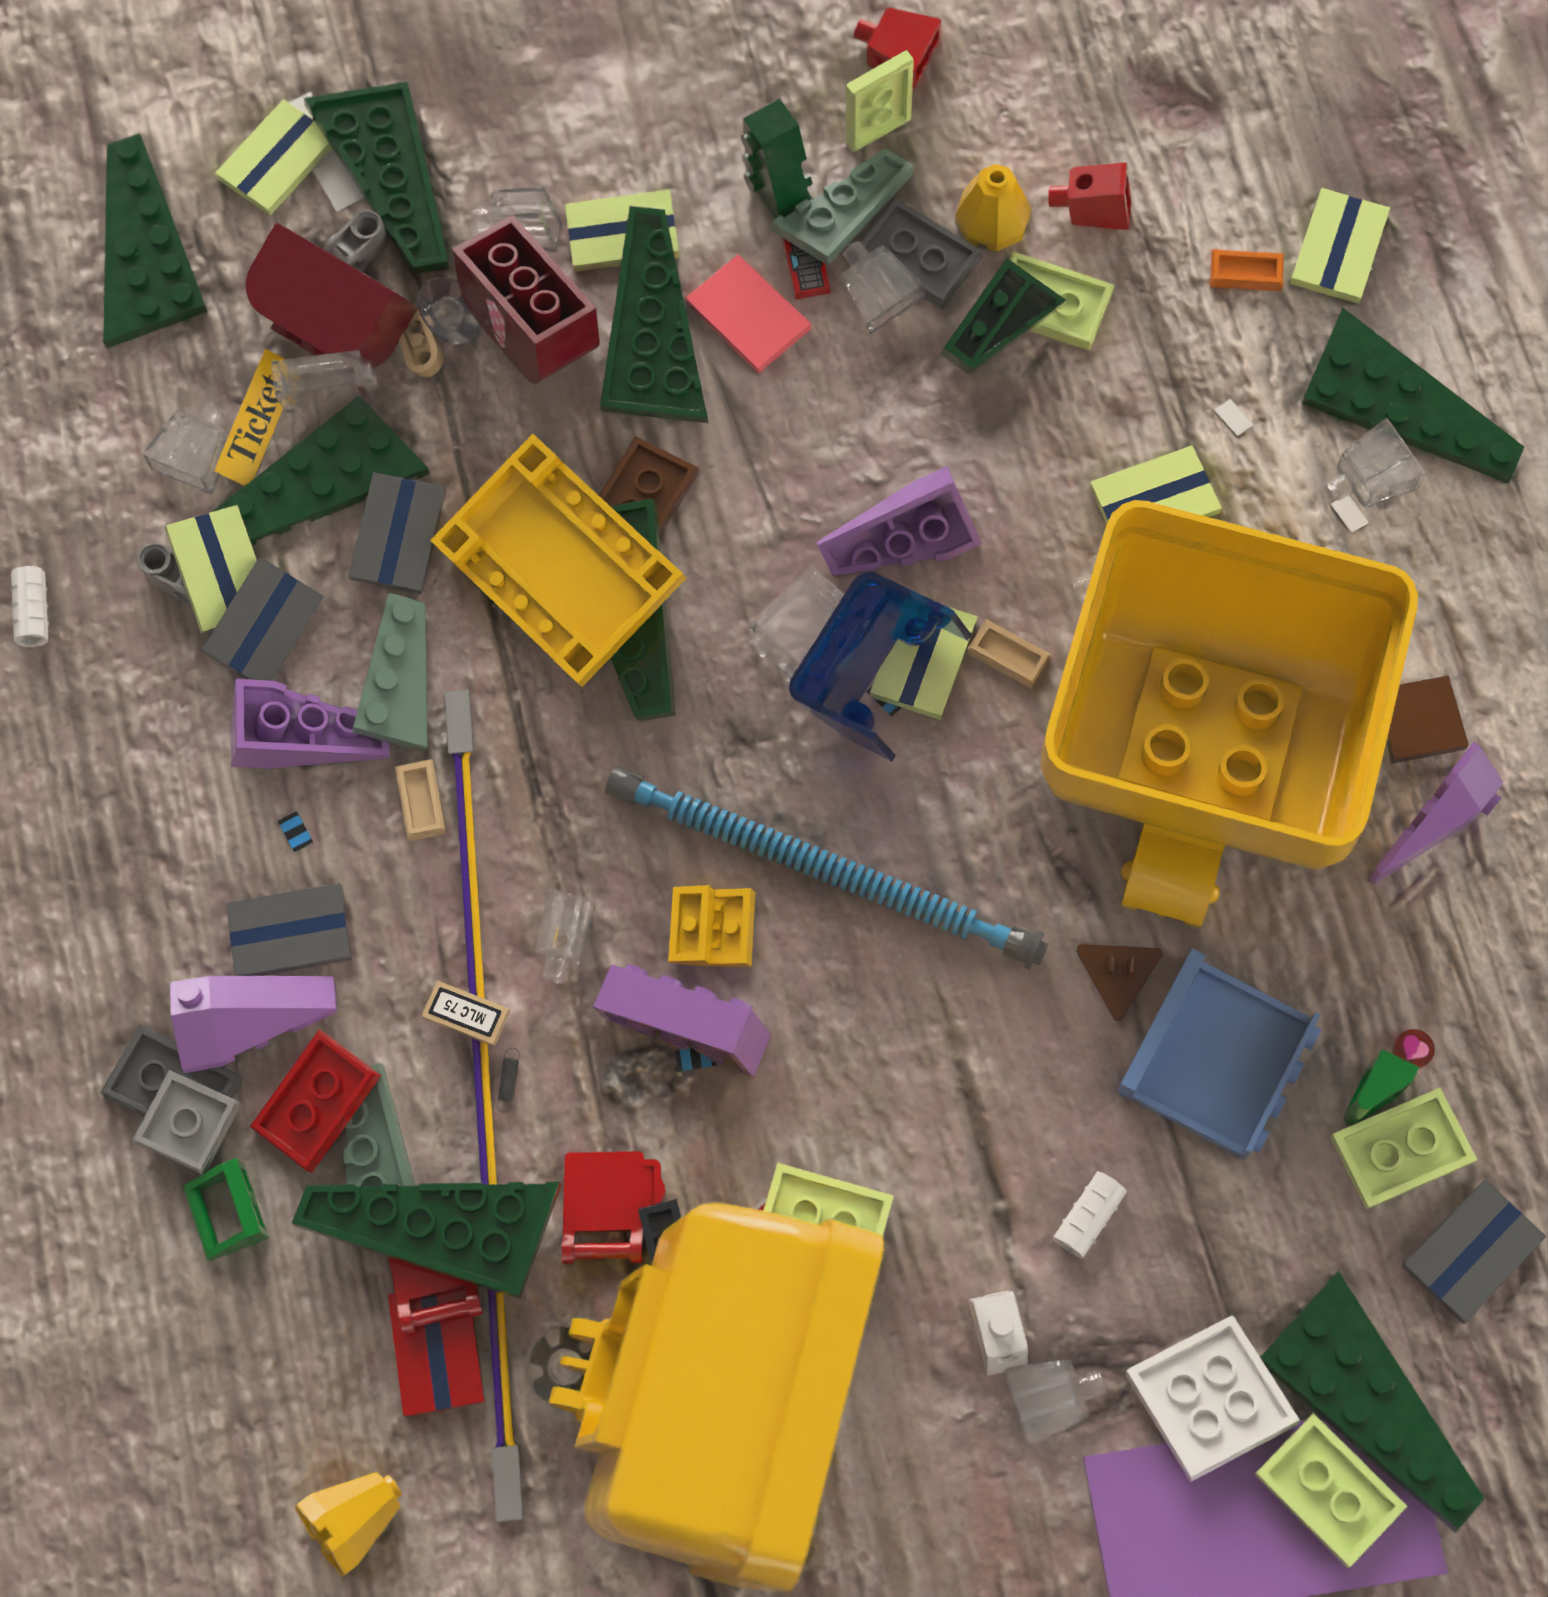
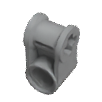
M364 210L355 214L337 234L330 237L322 249L363 272L387 248L389 237L380 216L374 211ZM370 230H376V231H375L373 234H371V235H368V236H365V235H364L366 232H368V231H370Z
M150 543L144 546L139 551L137 559L147 581L151 585L170 593L178 600L191 605L172 549L159 543ZM161 560L165 561L162 568L157 570L150 569L153 563Z

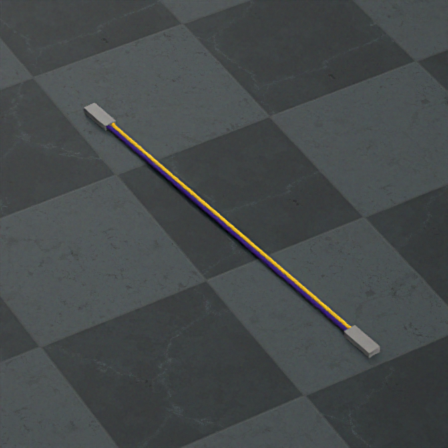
M468 689L445 692L448 754L450 757H453L455 764L469 993L485 999L469 761L470 756L474 755L471 694ZM472 1038L480 1179L482 1184H497L488 1044ZM487 1289L497 1435L496 1446L492 1448L496 1522L524 1520L520 1447L515 1445L513 1441L504 1294Z

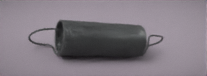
M505 1054L498 1102L500 1100L513 1101L519 1064L518 1059H506Z

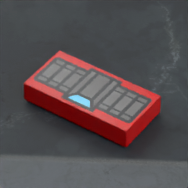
M782 238L795 300L830 294V283L825 263Z

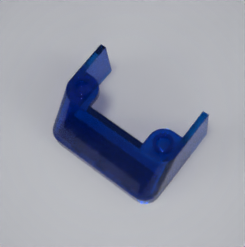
M865 572L853 580L792 676L789 683V692L800 706L842 736L892 762L896 755L877 733L872 731L875 717L867 705L859 702L862 695L897 640L911 646L923 644L932 636L937 626L967 641L972 634L953 609L875 572Z

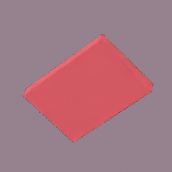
M739 254L685 298L686 304L758 374L811 330V323Z

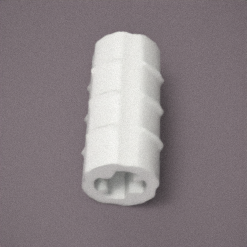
M24 566L11 571L10 591L12 592L11 608L13 611V621L11 624L13 625L14 642L23 647L42 646L48 642L49 622L47 620V609L49 606L46 599L48 589L46 588L45 571L40 567Z
M1097 1171L1088 1186L1084 1187V1192L1078 1201L1073 1203V1208L1066 1219H1062V1225L1053 1236V1240L1067 1252L1083 1259L1091 1245L1096 1243L1095 1239L1103 1227L1107 1226L1106 1223L1113 1212L1118 1210L1117 1206L1127 1193L1126 1189L1110 1176Z

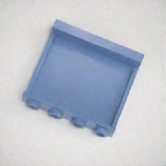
M1192 948L1117 1092L1245 1160L1252 1150L1259 1153L1269 1135V1132L1264 1130L1263 1127L1269 1116L1275 1119L1278 1117L1287 1097L1281 1095L1286 1082L1294 1084L1304 1066V1063L1299 1061L1298 1058L1304 1047L1309 1050L1312 1049L1322 1030L1315 1026L1321 1014L1315 1012L1312 1017L1301 1013L1203 962L1206 955Z

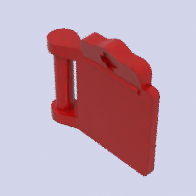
M640 1151L569 1152L565 1155L563 1234L561 1245L562 1264H575V1259H630L631 1263H643V1228L638 1209L662 1203L665 1198L666 1189L661 1179V1164L659 1161L644 1159V1155ZM631 1231L630 1243H575V1232Z
M388 1257L400 1325L404 1335L415 1333L416 1327L466 1314H470L471 1317L484 1315L477 1285ZM465 1287L466 1298L412 1312L410 1303L412 1300Z

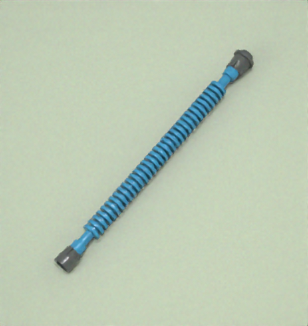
M619 766L614 767L608 778L605 794L632 805H635L637 802L650 807L652 804L667 810V818L671 821L677 818L676 822L681 825L686 821V827L693 828L695 825L694 829L698 832H701L704 828V834L710 836L713 832V838L719 839L722 836V841L726 843L731 839V845L738 846L740 843V849L747 850L749 847V852L753 854L759 849L758 856L763 858L768 852V860L774 861L777 856L776 863L783 865L786 860L785 867L791 869L795 864L794 870L801 872L805 866L804 874L810 876L814 870L813 878L817 880L820 879L823 873L822 882L828 883L831 877H833L831 885L837 887L840 881H842L840 889L846 891L849 885H851L849 893L854 895L860 888L859 897L865 898L867 893L870 892L868 896L869 901L874 902L876 897L879 896L877 904L883 906L887 899L886 908L892 910L895 903H897L896 912L902 913L904 907H907L905 911L906 916L911 917L913 912L916 911L914 919L920 921L924 914L923 922L929 925L932 918H934L933 927L939 928L941 922H944L943 931L948 932L952 925L951 934L957 936L960 929H962L961 938L967 939L969 933L989 940V945L1003 950V955L1025 963L1024 968L1029 970L1033 963L1040 965L1043 960L1048 943L1042 941L1044 936L1042 932L1038 931L1036 935L1014 925L1012 929L999 923L993 926L976 919L977 910L971 909L969 915H966L968 907L962 905L958 912L959 903L954 901L950 908H948L949 899L943 898L941 904H939L940 896L934 894L932 900H929L931 892L927 890L924 891L921 897L922 888L917 886L913 893H911L912 884L906 883L904 888L901 889L903 881L897 879L895 884L892 885L894 877L888 875L884 882L885 873L878 872L876 878H874L875 869L869 868L865 874L866 866L860 864L856 870L857 862L851 861L847 867V858L842 857L839 863H837L839 855L833 853L830 859H828L830 851L825 849L819 856L821 848L818 846H814L810 852V843L805 842L801 848L802 840L797 838L792 845L793 836L787 835L783 841V832L778 831L774 837L775 829L769 827L766 831L765 825L759 824L757 827V822L750 820L748 823V818L742 816L739 819V815L736 813L730 815V811L723 809L721 812V807L715 805L712 808L711 803L705 802L703 804V800L698 798L694 801L693 796L687 795L685 797V793L678 791L675 797L657 790L658 787L656 785L643 781V776Z

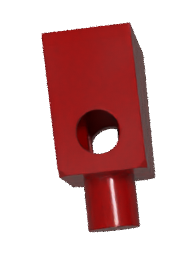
M890 7L885 10L878 25L861 18L856 25L853 38L867 43L866 63L872 69L907 50L914 59L912 91H914L941 40L942 20Z
M1127 162L1073 167L1070 169L1068 185L1049 186V207H1068L1073 225L1129 230L1132 196Z

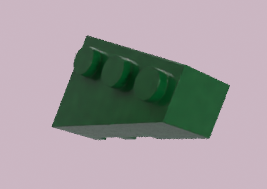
M780 98L744 117V134L741 135V141L745 148V154L742 155V159L746 166V173L743 174L746 185L752 193L758 192L775 219L779 216L785 218L795 211V206L806 199L809 201L814 199L807 190L809 186L813 185L812 178L809 173L803 174L801 162L807 160L799 125Z
M1006 258L946 343L940 355L970 375L1060 309L1066 302V299Z

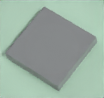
M169 1070L132 1142L195 1172L204 1174L208 1171L242 1104L235 1099Z

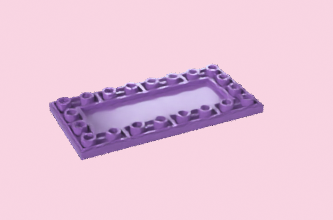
M1323 1418L1319 1419L1407 1505L1406 1509L1349 1568L1254 1475L1305 1421H1299L1298 1426L1192 1482L1187 1478L1167 1443L1083 1457L1108 1597H1308L1448 1574L1435 1515Z

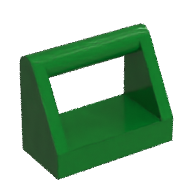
M1381 1049L1367 1066L1343 1116L1345 1123L1350 1126L1357 1124L1398 1098L1413 1082L1419 1067Z
M237 1158L223 1162L183 1185L207 1261L215 1260L269 1238L246 1167ZM227 1180L243 1231L219 1244L201 1190Z

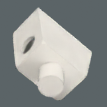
M1007 1290L969 1299L968 1303L987 1376L1027 1367L1028 1347L1014 1293Z

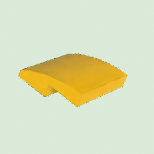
M710 885L673 887L668 962L692 966L752 967L756 892L751 888L714 890Z

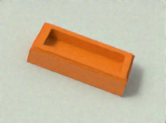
M1212 249L1210 255L1209 287L1282 291L1284 253Z

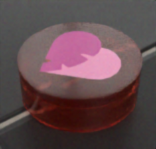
M1409 1029L1402 1032L1394 1041L1392 1053L1418 1066V1070H1420L1432 1060L1435 1046L1431 1037L1424 1031Z

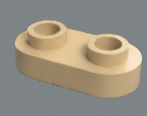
M418 308L399 342L407 367L420 377H431L442 367L444 354L439 337L430 330L433 323L430 318L421 316ZM419 326H422L421 330L418 333H416L417 328ZM430 357L429 361L425 364L426 359Z

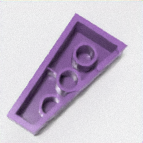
M611 964L593 1006L604 1019L649 1037H654L656 1031L660 1032L659 1037L672 1046L686 1051L691 1044L697 1052L707 1056L708 1060L723 1065L725 1058L739 1065L741 1073L752 1077L755 1076L771 1033L752 1011L753 1007L750 1004L736 998H731L729 1002L717 999V994L702 987H696L694 991L683 988L681 982L665 975H661L659 980L649 977L647 971L635 965L627 964L626 968Z

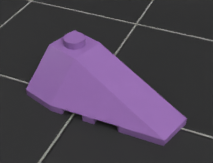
M948 466L913 481L817 542L832 575L876 570L879 566L901 563V566L913 565L914 561L949 560L982 544Z
M236 679L230 731L231 767L269 769L389 758V742L352 732L357 710L347 706L339 708L320 701L321 697L310 693L308 696L286 689L287 685L276 681Z
M1475 742L1471 744L1443 780V783L1436 790L1432 799L1425 803L1410 827L1406 828L1368 879L1369 882L1375 885L1473 823L1480 812L1486 816L1490 814L1501 799L1496 792L1503 784V780L1478 744Z
M205 976L171 982V1019L183 1072L188 1073L225 1066L235 1061L234 1056L254 1046L259 1050L269 1045L268 1040L286 1031L295 1033L337 1013L334 977Z

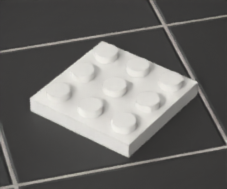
M1233 1315L1126 1370L1127 1379L1190 1482L1298 1426L1299 1423L1298 1416Z

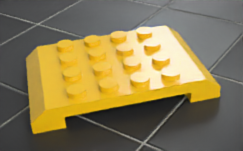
M534 434L512 454L430 540L581 687L593 677L687 579L675 565L643 538Z

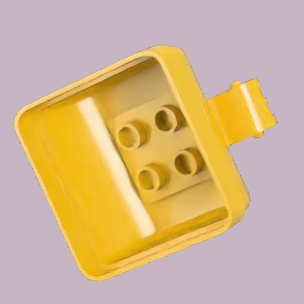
M1133 500L1122 504L1112 513L1103 534L1047 726L1040 765L1048 788L1058 799L1143 823L1133 860L1125 862L1121 867V876L1127 882L1120 907L1134 911L1137 908L1156 913V917L1164 919L1167 916L1185 921V925L1201 929L1209 904L1216 902L1220 896V890L1215 881L1225 846L1315 870H1321L1329 865L1343 861L1353 851L1369 818L1417 612L1418 593L1414 581L1405 571L1385 563L1149 501Z
M720 1203L699 1205L663 1232L658 1241L652 1266L645 1264L621 1281L610 1319L597 1322L588 1319L572 1318L568 1335L578 1341L593 1345L589 1361L561 1356L559 1365L567 1370L585 1375L580 1391L553 1387L548 1404L574 1413L577 1421L581 1423L575 1443L576 1448L599 1454L584 1507V1516L589 1527L599 1536L610 1541L689 1564V1572L695 1576L737 1588L779 1592L791 1591L801 1574L812 1536L881 1263L884 1243L883 1236L831 1219L817 1225L745 1207Z

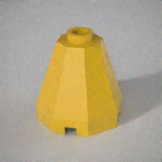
M993 164L982 169L965 187L955 213V222L966 241L977 247L978 243L986 245L987 250L998 252L1023 240L1026 226L1031 218L1032 207L1010 168Z
M376 1472L310 1494L299 1502L294 1509L313 1541L316 1539L322 1549L320 1551L325 1559L343 1577L360 1563L401 1506L397 1499L402 1496V1493L389 1475L382 1478Z

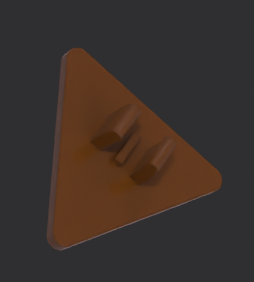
M1080 944L1076 950L1111 1016L1116 1021L1122 1020L1163 955L1161 949L1147 947Z

